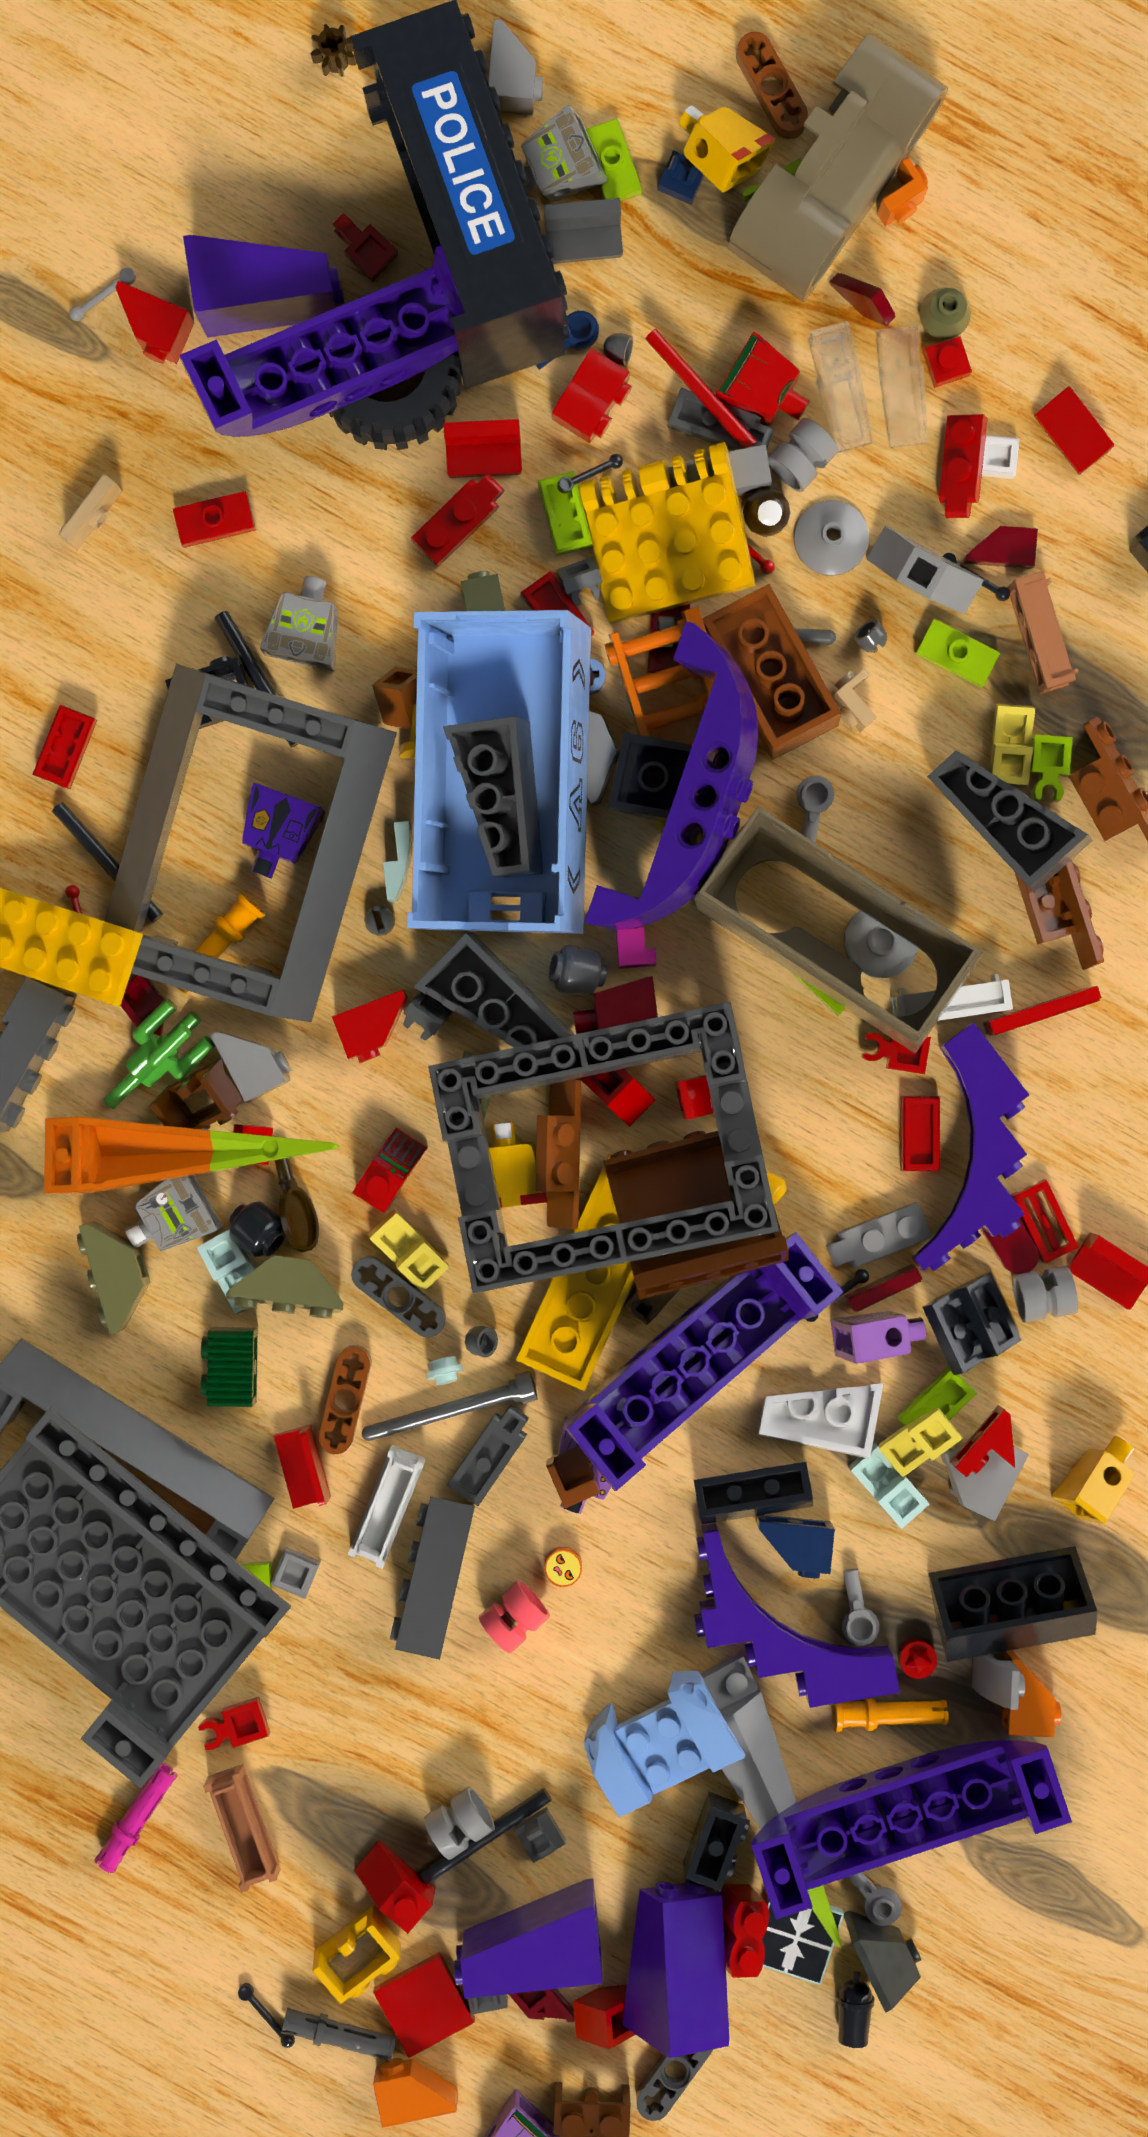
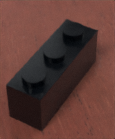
M807 1462L694 1480L699 1517L702 1525L813 1507V1495Z

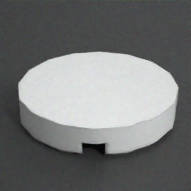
M861 910L850 919L844 932V949L848 959L857 964L863 974L872 978H888L902 973L913 963L918 951L916 946Z

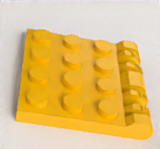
M725 442L709 446L712 468L715 476L712 477L706 452L702 448L694 452L695 464L701 479L689 483L686 463L681 455L672 457L674 476L678 485L676 487H672L670 472L665 459L638 467L644 496L639 497L632 469L622 472V482L628 500L617 503L615 486L609 475L600 477L605 507H603L600 489L595 479L579 484L596 564L602 578L601 588L609 623L615 624L756 586L731 461Z

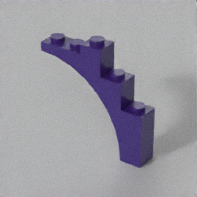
M975 1023L966 1027L940 1047L941 1052L955 1072L965 1099L970 1127L969 1160L963 1186L949 1216L933 1238L911 1257L920 1270L930 1267L932 1271H935L951 1259L948 1255L949 1251L959 1244L964 1249L981 1236L978 1232L981 1227L990 1237L1000 1234L1002 1238H1005L1021 1226L1018 1219L1025 1215L997 1177L1002 1175L1006 1179L1023 1167L1019 1160L1025 1157L1027 1153L1007 1129L1000 1117L1004 1115L1009 1120L1023 1110L1026 1106L1022 1101L1029 1096V1093Z
M716 1523L702 1525L703 1537L696 1538L700 1561L707 1560L709 1574L702 1575L706 1598L713 1597L714 1599L699 1601L701 1613L694 1614L697 1636H705L707 1648L751 1641V1643L744 1644L748 1667L755 1666L758 1678L801 1671V1673L795 1674L799 1697L806 1696L810 1708L899 1693L894 1657L888 1645L851 1647L829 1644L802 1635L779 1622L754 1601L737 1579L724 1553Z

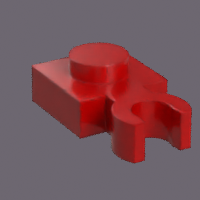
M867 1033L864 1035V1039L874 1040L878 1045V1049L874 1054L862 1053V1059L878 1061L882 1057H886V1069L925 1074L931 1037H927L918 1051L913 1053L892 1038L888 1042L877 1033Z
M259 1697L225 1707L221 1712L223 1720L209 1717L204 1719L198 1726L199 1731L209 1728L216 1732V1738L206 1741L204 1745L205 1750L218 1748L223 1740L230 1738L232 1748L269 1737L270 1734Z

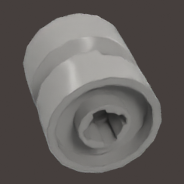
M802 418L789 433V443L781 442L768 456L769 466L772 471L786 485L798 492H803L817 476L816 468H824L838 453V447L832 437L821 426L808 418Z
M1068 1266L1046 1269L1043 1276H1040L1036 1271L1013 1275L1016 1307L1023 1323L1045 1319L1047 1313H1051L1054 1317L1078 1312L1076 1286Z
M467 1787L451 1798L450 1807L441 1805L424 1817L426 1829L433 1843L448 1860L453 1859L466 1850L470 1839L478 1842L495 1830L494 1821L480 1796L471 1787Z

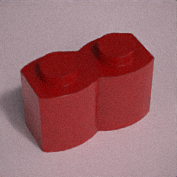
M591 348L553 409L552 420L588 443H591L595 436L602 438L612 421V418L608 416L610 410L615 403L621 406L631 391L632 386L628 384L630 372Z
M724 1884L720 1894H722L726 1971L733 1978L758 1977L765 1959L762 1938L766 1933L769 1922L767 1903L749 1884Z

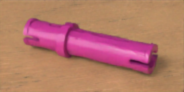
M162 1763L145 1785H143L124 1817H122L120 1822L116 1821L111 1828V1836L94 1859L96 1864L100 1863L99 1867L102 1870L114 1873L132 1845L136 1846L140 1839L139 1833L178 1776L176 1772H172L173 1769L168 1765Z

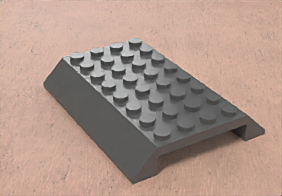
M50 1407L24 1438L26 1441L0 1471V1607L112 1699L81 1737V1740L141 1789L166 1759L173 1746L260 1641L268 1636L291 1608V1605Z

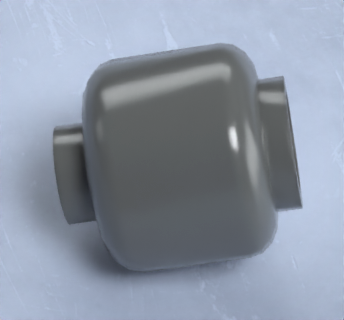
M570 944L564 946L560 952L556 951L553 954L549 967V980L554 981L555 988L559 992L588 997L595 992L597 986L602 987L605 983L607 966L602 964L598 951Z

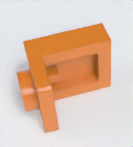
M909 157L900 162L896 173L903 186L884 198L880 204L877 215L885 227L895 220L901 223L911 217L917 210L916 206L923 202L928 190L926 174L919 165L916 164L914 166Z

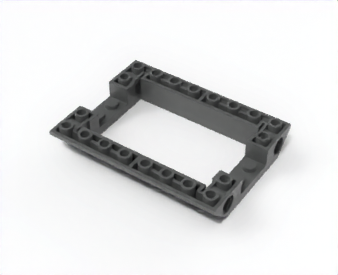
M176 664L104 921L136 932L143 930L203 714L345 758L281 977L271 974L272 970L249 964L245 967L177 946L178 941L159 935L153 937L143 935L131 971L132 974L268 1016L312 1022L397 732Z
M731 1002L428 1066L442 1139L448 1143L462 1214L461 1217H458L473 1294L779 1231ZM702 1052L733 1201L508 1246L479 1099Z
M23 1338L17 1342L0 1363V1435L7 1425L14 1422L26 1403L23 1401L24 1398L44 1411L52 1407L90 1440L215 1518L216 1520L206 1536L235 1560L238 1558L274 1501V1497Z

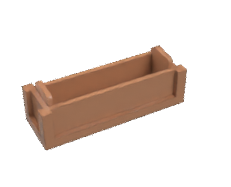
M1044 571L1014 579L1007 587L1010 590V599L1039 695L1069 686V682L1075 681V675L1079 672L1078 668L1072 670L1047 587L1052 580L1051 578L1045 579Z
M244 1764L208 1776L203 1787L205 1793L210 1792L241 1880L239 1883L241 1893L247 1891L250 1885L267 1879L269 1883L276 1881L281 1869Z

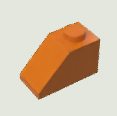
M1013 1650L1005 1651V1661H1012L1020 1673L1024 1675L1025 1693L1024 1697H1019L1018 1710H1011L1002 1706V1726L1008 1735L1054 1737L1055 1725H1060L1061 1722L1060 1703L1056 1702L1055 1697Z
M392 2058L390 2062L384 2061L381 2065L376 2066L373 2086L382 2128L457 2112V2087L413 2058L403 2061L401 2058Z

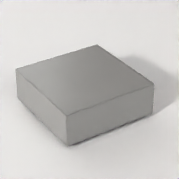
M286 1547L270 1585L305 1599L321 1561Z

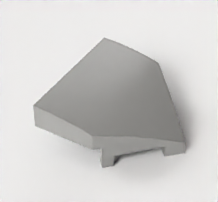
M963 1445L956 1449L950 1448L941 1454L942 1462L947 1466L951 1481L950 1493L958 1498L962 1506L993 1521H996L1029 1455L1014 1446V1468L991 1449L987 1453L990 1458L986 1465L977 1474L971 1472L968 1477H965L950 1463Z

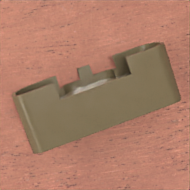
M872 33L863 39L833 81V84L841 89L829 107V111L834 113V115L832 116L816 106L804 122L803 126L818 138L800 163L795 177L775 163L743 210L730 236L728 250L802 302H805L891 181L898 170L900 162L910 154L929 127L948 92L946 85Z

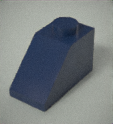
M773 1515L756 1516L759 1530L793 1571H798L799 1576L816 1579L820 1578V1573H831L835 1528L831 1521Z

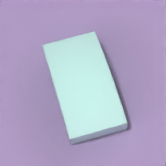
M409 821L394 822L398 860L383 862L387 900L390 903L398 902L408 878L412 856V826Z
M230 1229L197 1247L213 1280L218 1281L225 1296L232 1286L255 1270L245 1250L231 1240L229 1236ZM227 1299L235 1314L246 1310L245 1308L234 1307L235 1300Z
M876 1442L872 1445L870 1458L857 1457L847 1466L901 1529L930 1505L906 1476L902 1478L879 1450V1445Z

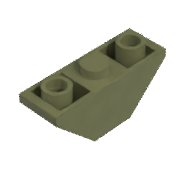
M93 1221L79 1226L80 1233L77 1234V1243L82 1255H87L91 1269L87 1271V1276L92 1291L98 1292L101 1305L98 1306L100 1322L104 1328L108 1327L109 1333L112 1335L126 1328L151 1282L141 1247L135 1248L128 1239Z
M275 1255L232 1286L226 1293V1299L235 1300L234 1307L257 1309V1303L272 1305L273 1312L294 1314L295 1308L310 1310L309 1316L325 1319H331L332 1313L343 1311L344 1305L343 1301L311 1260Z

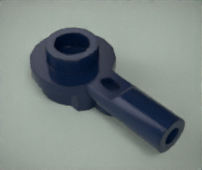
M575 311L567 316L569 325H566L569 339L564 341L565 351L570 347L576 350H585L591 347L597 341L599 335V325L596 318L586 311ZM554 359L535 366L540 370Z

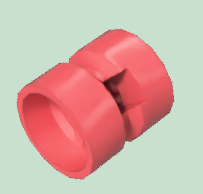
M520 1580L513 1583L502 1594L503 1602H493L478 1618L489 1636L508 1653H512L527 1639V1630L535 1632L550 1618V1614L541 1600ZM508 1612L518 1622L516 1626L506 1615Z

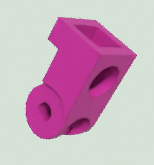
M644 925L631 929L616 930L619 969L657 965L656 948L645 949Z

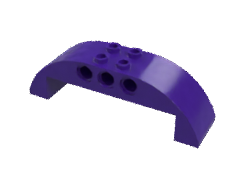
M438 246L435 249L432 268L225 355L216 339L179 356L215 432L232 437L256 436L308 422L391 387L430 368L458 350L450 318L465 312L442 247Z
M686 621L673 659L691 673L713 679L714 683L641 898L639 899L597 885L585 923L611 930H622L651 924L673 914L692 900L700 891L710 872L724 854L729 839L733 840L738 832L740 818L737 815L741 803L748 801L753 787V781L750 780L756 758L758 742L756 707L750 687L739 666L722 646L695 623ZM729 757L727 765L722 768V763ZM716 794L714 803L709 806L711 797ZM703 831V837L701 841L697 843V837L699 833Z
M797 1232L785 1238L789 1249V1261L729 1276L620 1367L572 1415L566 1424V1431L614 1491L620 1489L646 1466L642 1460L644 1456L800 1320L820 1314L843 1293L842 1289Z
M996 1740L938 1750L843 1781L816 1792L793 1804L766 1823L751 1841V1846L775 1919L777 1920L813 1908L808 1892L810 1889L1025 1818L1035 1834L1071 1823L1072 1820L1047 1746L1022 1740Z

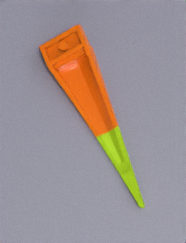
M80 1116L45 1118L44 1194H90L337 1149L339 1145L333 1142L182 1128Z

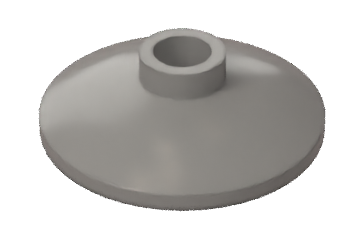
M826 500L809 507L800 517L794 532V545L800 560L812 571L826 576L841 575L855 568L863 559L869 544V531L863 516L853 506L837 500ZM836 529L840 534V538L835 541L830 540L826 535L827 530Z

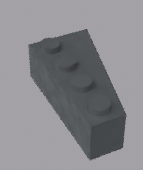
M513 716L443 726L446 738L450 740L455 755L453 759L457 771L461 773L467 791L465 795L469 807L473 809L479 826L477 830L492 875L512 878L544 874L530 722Z
M957 750L927 776L1034 892L1041 888L1093 841L1089 834L1037 803Z
M473 932L465 933L414 986L415 989L431 996L454 1012L456 1011L474 1022L475 1025L501 1038L505 1043L514 1048L575 1035Z
M30 977L25 978L2 1018V1023L7 1026L4 1032L0 1031V1132L9 1131L11 1127L15 1128L21 1121L25 1112V1108L21 1106L27 1094L32 1095L37 1089L42 1075L38 1072L44 1060L49 1061L53 1057L59 1041L55 1039L61 1027H67L71 1022L76 1010L72 1006L76 999L75 997L48 983Z
M431 1496L429 1505L421 1503L416 1526L423 1527L420 1542L412 1541L408 1563L414 1565L411 1580H403L399 1601L405 1603L402 1618H394L390 1640L397 1641L395 1650L440 1660L475 1506Z

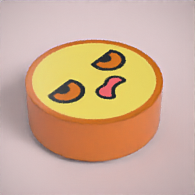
M558 1547L552 1550L545 1560V1574L548 1580L559 1587H568L578 1581L582 1573V1561L579 1554L569 1547Z

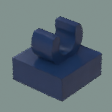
M673 150L658 183V191L692 205L705 175L684 154Z

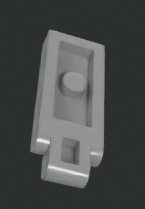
M914 1202L838 1232L839 1240L827 1244L826 1247L834 1267L848 1262L850 1268H855L930 1239L932 1236L919 1203Z

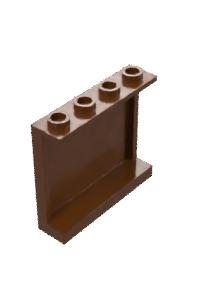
M695 1131L687 1134L680 1141L672 1143L665 1140L657 1141L648 1145L645 1150L634 1153L630 1150H623L612 1154L610 1159L603 1160L620 1224L733 1201L718 1131L710 1133ZM777 1215L778 1232L631 1261L630 1265L639 1299L789 1261L788 1245L785 1235H782Z

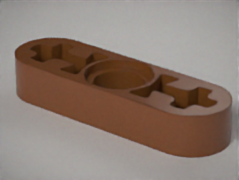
M760 32L745 34L738 44L737 63L775 132L785 139L797 138L805 130L803 125L808 118L807 107L768 37ZM750 46L755 51L761 49L760 63L763 68L759 72V63L755 56L750 55L747 57L748 47ZM768 77H775L781 81L783 89L777 94H768L762 88L761 83ZM785 99V108L791 116L798 115L796 125H793L790 121L783 122L785 111L781 103Z
M352 1345L346 1347L339 1354L336 1361L319 1432V1443L330 1454L345 1452L354 1440L372 1364L369 1352L362 1346ZM353 1353L358 1354L359 1361L364 1363V1368L359 1367L353 1381H361L360 1387L352 1382L338 1381L339 1376L344 1379L348 1377L350 1367L344 1363V1359H350ZM347 1389L354 1393L356 1404L353 1408L343 1410L336 1405L335 1395L339 1390ZM330 1413L341 1418L352 1417L351 1423L344 1420L341 1434L347 1436V1440H341L338 1445H333L332 1438L327 1436V1432H332L336 1427L338 1419L330 1418Z

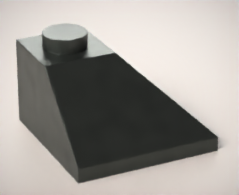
M849 1910L844 1913V1919L852 1944L886 2013L892 2010L921 1978L916 1963L922 1959L913 1939L910 1938L905 1941L898 1927L876 1925L867 1916Z

